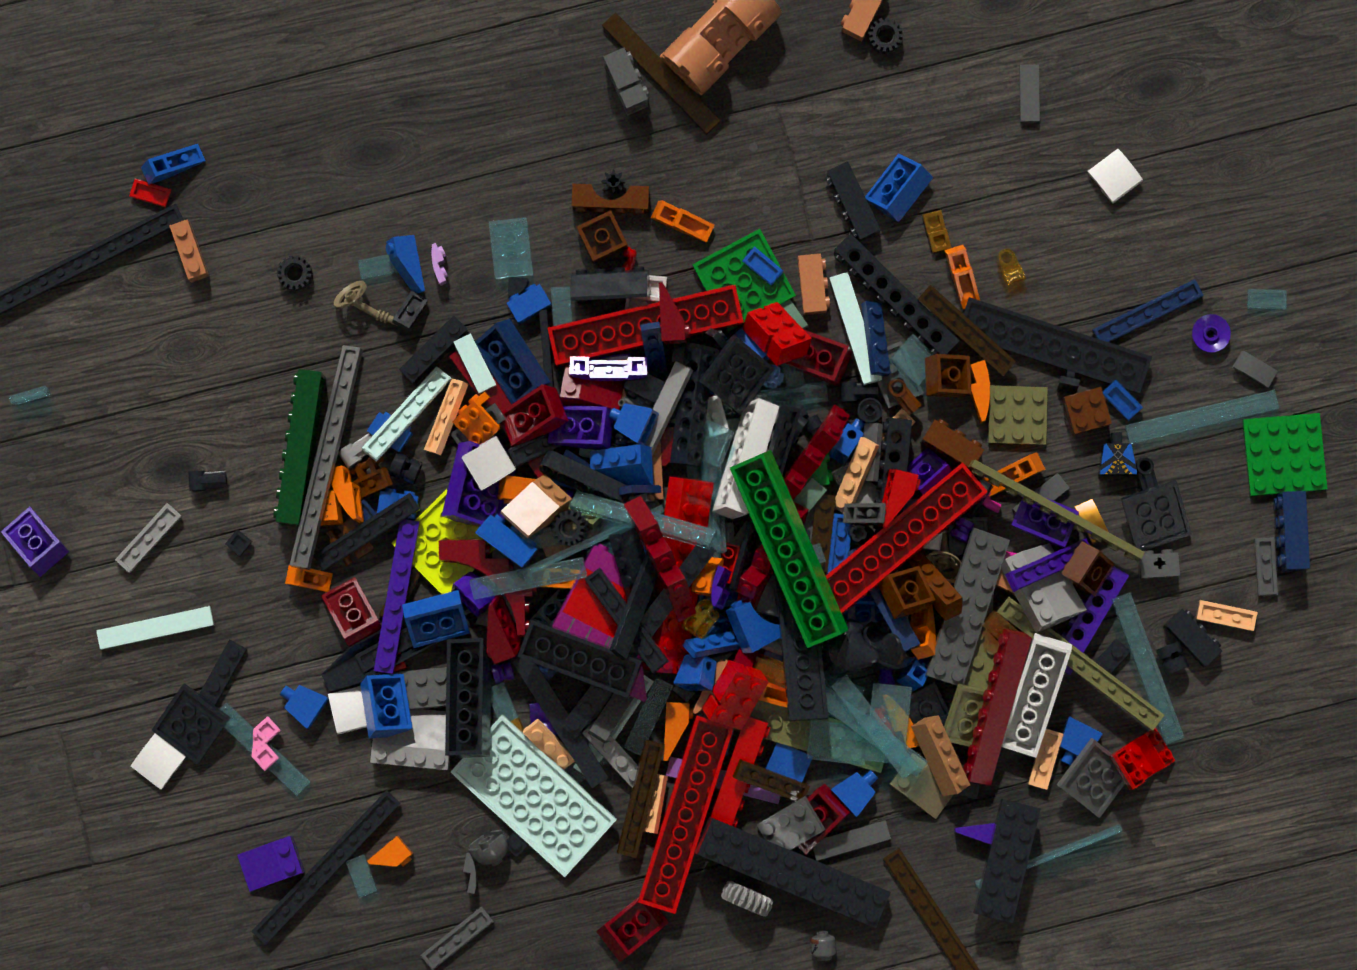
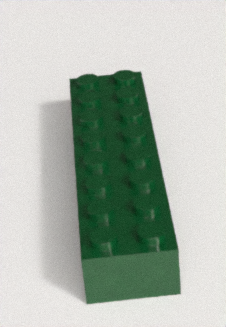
M298 369V373L294 374L293 385H296L295 392H292L290 403L293 404V409L288 413L290 429L286 430L285 433L287 449H283L282 453L284 469H280L279 480L282 482L281 488L278 487L276 499H279L278 507L275 506L273 518H276V522L280 525L299 527L311 478L326 378L319 371Z

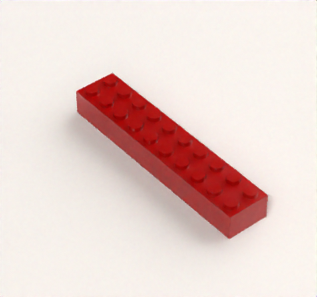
M736 285L673 299L686 325L690 327L691 336L704 334L710 328L717 331L744 324ZM660 302L548 327L556 366L560 367L570 364V357H589V359H595L643 348L640 325L659 322L661 329Z
M963 462L893 519L887 527L881 529L826 575L842 615L877 587L887 575L894 573L987 495L988 491Z
M669 476L661 533L672 550L678 567L681 566L700 539L706 541L713 482ZM659 575L655 583L657 595L664 588ZM691 584L689 587V593L696 610L698 594L691 591ZM672 609L652 636L653 640L669 660L667 664L656 672L678 673L684 656L689 655L683 644L685 640L692 638L695 615L679 622ZM643 661V669L651 671Z
M699 715L695 716L639 894L638 903L673 914L676 913L733 732L732 727L710 721L708 718Z

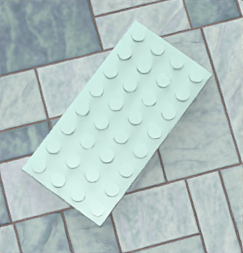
M501 715L490 727V757L463 758L451 771L461 783L564 877L617 820L558 764L538 749L504 715Z

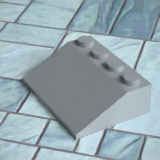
M1050 543L1021 551L1004 559L1001 564V570L1005 576V574L1055 551ZM1063 570L1014 592L1035 633L1044 631L1087 610L1073 584L1061 574Z
M410 710L412 730L387 738H373L370 763L441 770L450 769L451 757L445 756L446 711Z

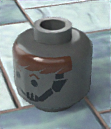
M819 931L816 936L811 938L812 956L817 958L818 961L831 960L832 956L836 954L835 937L829 935L828 931Z

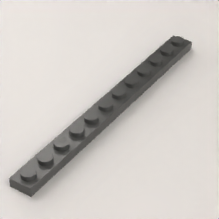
M342 346L290 560V566L294 568L310 570L363 352L360 347Z

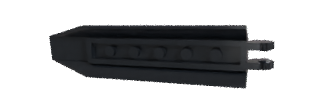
M469 609L465 611L466 616L472 614ZM404 617L395 666L438 643L435 642L413 648ZM381 630L350 646L321 674L330 692L361 683L368 675L381 674V672L374 671Z

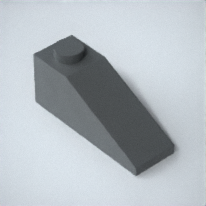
M886 503L845 504L843 523L861 526L882 524L885 520Z

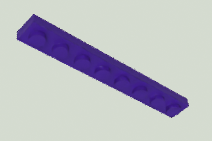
M405 519L399 523L374 666L375 672L394 674L404 617L402 604H406L420 525L419 521Z

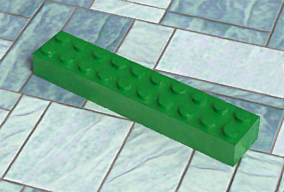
M769 450L730 467L807 648L848 631L849 629L772 451Z

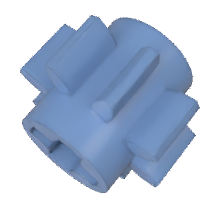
M771 365L775 369L763 384L767 388H776L777 385L780 386L781 382H783L784 374L780 373L781 369L776 365Z

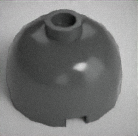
M502 830L491 831V836L485 838L482 835L469 845L470 849L468 850L476 862L482 865L492 864V866H497L503 861L502 858L508 851V843Z

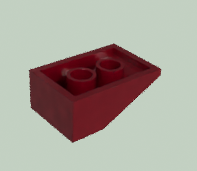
M659 283L662 342L664 344L687 343V338H691L690 327L686 325L665 285Z
M804 330L812 338L807 355L784 364L839 387L853 351L848 345Z
M566 364L560 400L563 406L608 407L610 410L613 408L620 410L621 406L618 405V401L622 399L625 381H595L570 376V364Z
M544 384L501 411L506 418L502 422L511 446L519 445L552 432L568 422L557 389Z
M355 577L321 595L349 647L381 630L382 625Z
M501 592L496 594L488 606L486 650L488 657L492 658L494 664L515 657L523 643L522 638L517 636L516 625Z
M826 784L817 788L807 798L826 830L798 846L805 855L851 813L848 807Z
M637 898L596 932L621 962L669 922L659 909L638 903Z

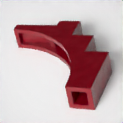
M835 404L803 452L783 476L792 500L802 491L806 481L819 468L825 455L836 445L843 433L842 430L850 415Z
M639 496L624 503L627 516L639 535L661 579L676 618L680 622L697 614L689 593L687 581L676 564L672 550L663 538L658 522L643 498Z
M794 502L804 525L809 509ZM763 544L755 551L752 565L740 577L737 588L739 593L737 601L750 602L755 611L774 571Z
M484 539L439 540V560L441 562L458 563L471 567L485 574L498 585L511 605L516 620L517 636L525 637L530 621H526V613H530V603L526 601V598H534V593H537V582H534L532 577H510V575H514V564L510 563L509 558L487 559V556H490L491 550L490 544H487V541Z

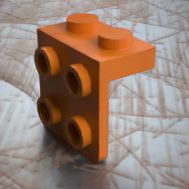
M486 392L480 396L475 394L468 401L470 404L468 406L464 405L458 411L459 415L452 421L469 441L480 445L488 441L500 430L498 423L482 407L490 398Z

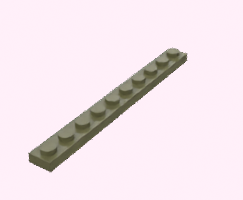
M972 460L968 468L972 469V474L980 478L985 476L992 485L1005 487V491L1013 496L1018 494L1023 497L1022 501L1025 503L1040 506V511L1048 515L1050 513L1056 515V519L1064 524H1067V522L1073 524L1075 530L1091 534L1090 538L1097 542H1101V540L1106 542L1108 548L1116 552L1118 550L1124 552V556L1132 561L1142 559L1145 552L977 460Z
M1008 597L997 613L1020 631L1029 635L1033 640L1035 631L1021 605ZM1051 628L1037 633L1069 643ZM1072 645L1067 666L1153 731L1165 715Z

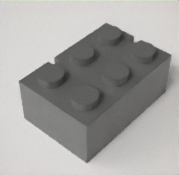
M621 48L603 56L604 65L627 116L647 108L650 95L646 86H641L642 77L638 68L635 70L633 68L635 66L634 59L630 51L626 52L625 48Z

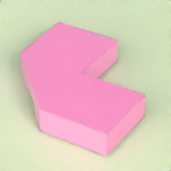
M269 716L253 729L252 758L264 771L279 759L267 743L281 730Z

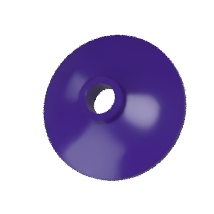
M1215 314L1200 317L1192 329V338L1196 346L1210 353L1222 350L1228 344L1231 336L1230 327L1226 320ZM1208 331L1213 332L1214 336L1212 338L1207 336Z

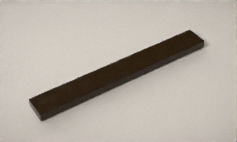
M616 12L602 24V27L622 48H625L626 52L630 51L633 59L706 135L720 123V119Z
M900 848L884 857L883 860L955 969L980 970Z

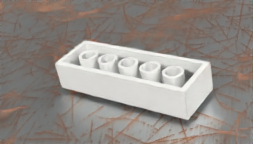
M758 398L751 401L741 414L712 512L730 519H735L749 513L730 467L768 451L767 446L774 433L772 429L778 419L779 406Z
M1034 633L1002 747L1035 758L1037 757L1071 654L1072 644Z

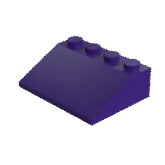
M467 441L458 444L442 517L480 527L490 515L495 517L497 514L505 519L500 512L508 504H504V500H498L499 481L482 491L464 463L462 456L478 448L480 444ZM516 470L508 474V476H515Z

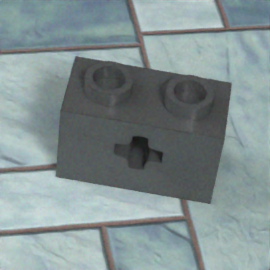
M1173 549L1161 550V554H1154V551H1144L1142 559H1138L1139 579L1180 576L1178 552L1173 553ZM1158 559L1159 562H1163V566H1160L1159 569L1158 566H1154V562Z

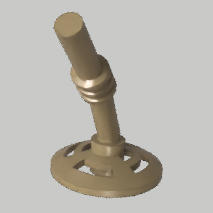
M356 281L348 285L334 300L336 308H344L350 305L355 306L375 317L377 321L380 319V322L384 321L385 324L387 322L393 324L392 319L394 316H391L389 312H382L380 309L378 311L360 301V297L367 288L364 281Z
M947 529L942 533L941 551H934L926 556L946 579L956 577L961 565V561L955 555L949 553L947 537L949 530ZM951 567L954 569L953 571H949V572H944V571H943V570L949 569V568H951Z

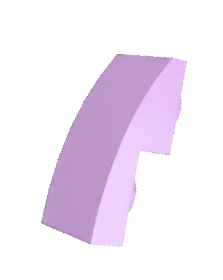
M434 243L431 250L432 264L438 282L442 286L447 283L445 278L448 277V274L443 266H439L445 263L443 257L446 254L442 246L437 247L436 243Z

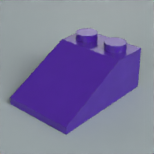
M563 406L568 422L549 432V444L590 450L609 449L613 420L609 418L611 410L608 407Z
M1021 499L1011 526L1062 549L1065 548L1074 525L1069 522L1064 524L1056 519V515L1052 513L1048 515L1039 510L1040 506L1036 504L1029 505ZM1050 500V501H1052V502L1058 504L1059 506H1061V507H1063V508L1069 510L1070 512H1072V513H1074V514H1076V515H1079V511H1077V510H1075V509H1072V508H1070V507H1067V506H1065V505H1063V504H1060V503H1058V502H1055V501H1053V500Z
M28 507L1 531L24 561L40 577L70 552L31 507Z
M293 835L237 855L249 891L305 872Z

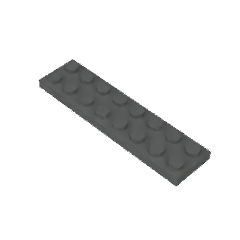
M972 528L954 583V588L963 597L962 614L947 621L943 619L936 639L935 655L930 658L926 676L958 686V684L964 685L1001 570V564L1004 561L1010 542L1009 539Z

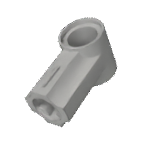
M369 433L355 443L348 444L338 451V455L348 469L361 462L362 458L367 455L362 450V447L371 438Z

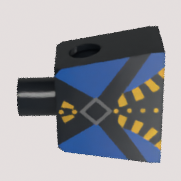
M1112 432L1111 443L1102 445L1098 476H1135L1137 469L1132 444L1122 443V432Z

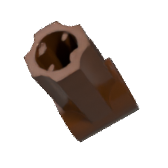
M893 379L888 383V393L894 397L908 415L915 412L921 406L920 402L907 388L905 382ZM896 382L901 385L899 393H894L892 390V386Z

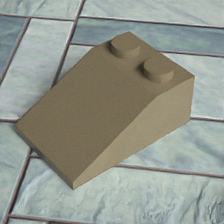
M911 753L889 783V785L935 819L953 796H942L928 763L914 753Z

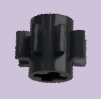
M614 169L611 174L605 172L606 180H602V184H607L605 191L610 189L613 194H615L617 189L622 191L621 184H625V180H620L622 172L616 174ZM612 178H615L617 181L615 186L611 185L610 181H612Z

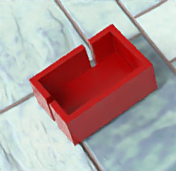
M778 302L764 306L763 309L758 308L747 312L743 330L763 352L767 351L766 355L776 366L807 355L812 338Z
M728 660L713 687L712 692L715 697L710 694L702 710L710 721L742 730L769 681L761 670L749 666L745 667L743 664Z

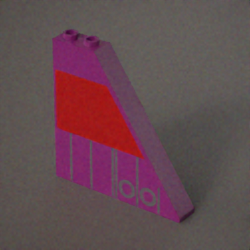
M598 544V546H592L552 626L610 647L618 625L584 579L600 567L626 603L627 598L614 555L608 552L609 548ZM641 666L631 696L646 702L643 666Z

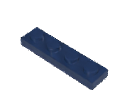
M865 301L861 306L871 375L887 377L891 374L882 306L881 303Z
M654 322L640 325L645 357H647L648 374L656 378L668 376L660 323Z

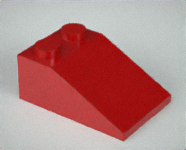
M897 469L889 470L882 503H886L884 523L876 526L887 527L914 495L915 490L918 491L920 485L918 474Z

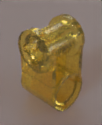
M1011 249L1000 251L996 261L1006 285L1010 287L1012 283L1021 279L1023 281L1026 280L1025 273L1015 253ZM1006 253L1010 256L1011 260L1009 263H1004L1001 260L1002 254Z
M707 599L697 604L695 607L697 614L686 618L683 622V630L697 638H703L719 618V612L713 608L712 602Z

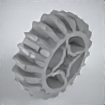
M727 881L723 887L721 897L737 906L761 916H767L772 909L773 900L768 896L733 881Z

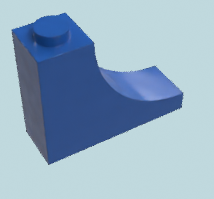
M740 600L732 603L731 608L726 610L743 653H753L780 638L779 624H773L761 618L750 602H742Z

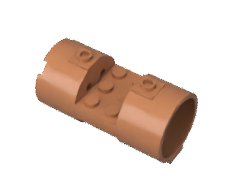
M714 0V5L693 27H688L660 55L661 59L675 74L685 81L684 83L689 88L702 95L729 69L727 63L750 40L756 41L782 15L780 7L774 0Z

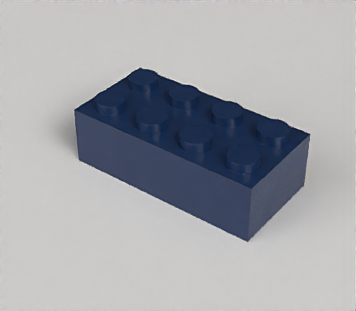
M510 319L495 323L475 341L486 365L511 404L540 385L551 383Z
M1306 491L1281 492L1273 500L1274 510H1277L1274 525L1275 529H1278V537L1275 538L1276 548H1279L1276 564L1277 567H1280V572L1304 571L1310 569Z

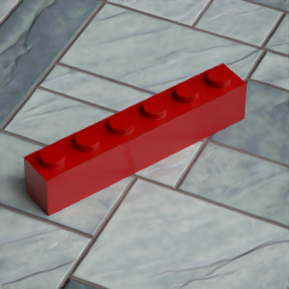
M749 716L738 736L710 817L736 827L738 819L735 816L737 811H742L745 802L742 800L744 792L748 793L751 784L733 778V774L740 759L758 765L754 762L757 756L761 757L764 748L761 745L763 737H768L770 727L767 726L768 721Z

